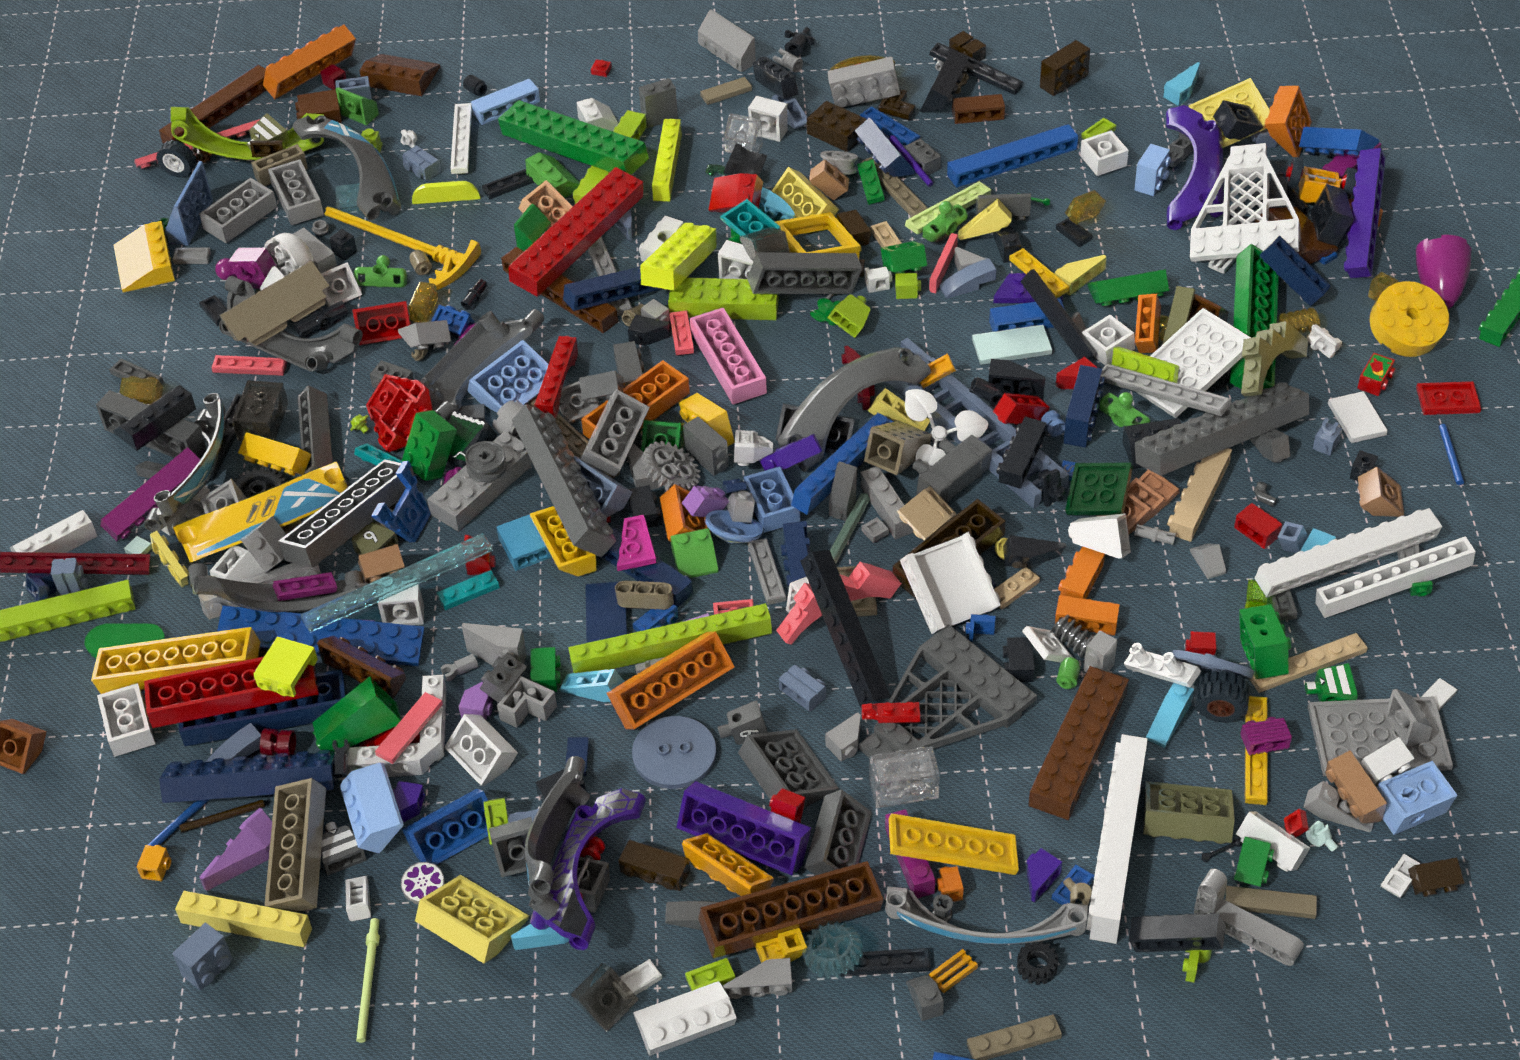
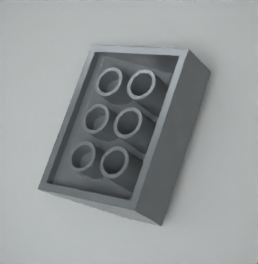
M797 729L747 735L738 752L770 800L774 794L776 795L783 788L806 797L804 807L823 799L824 796L839 790Z

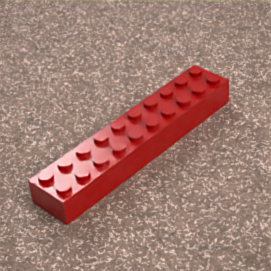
M615 167L509 265V281L538 297L643 197V181Z

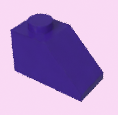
M1042 848L1036 854L1032 853L1026 862L1031 901L1034 903L1060 876L1062 870V861Z

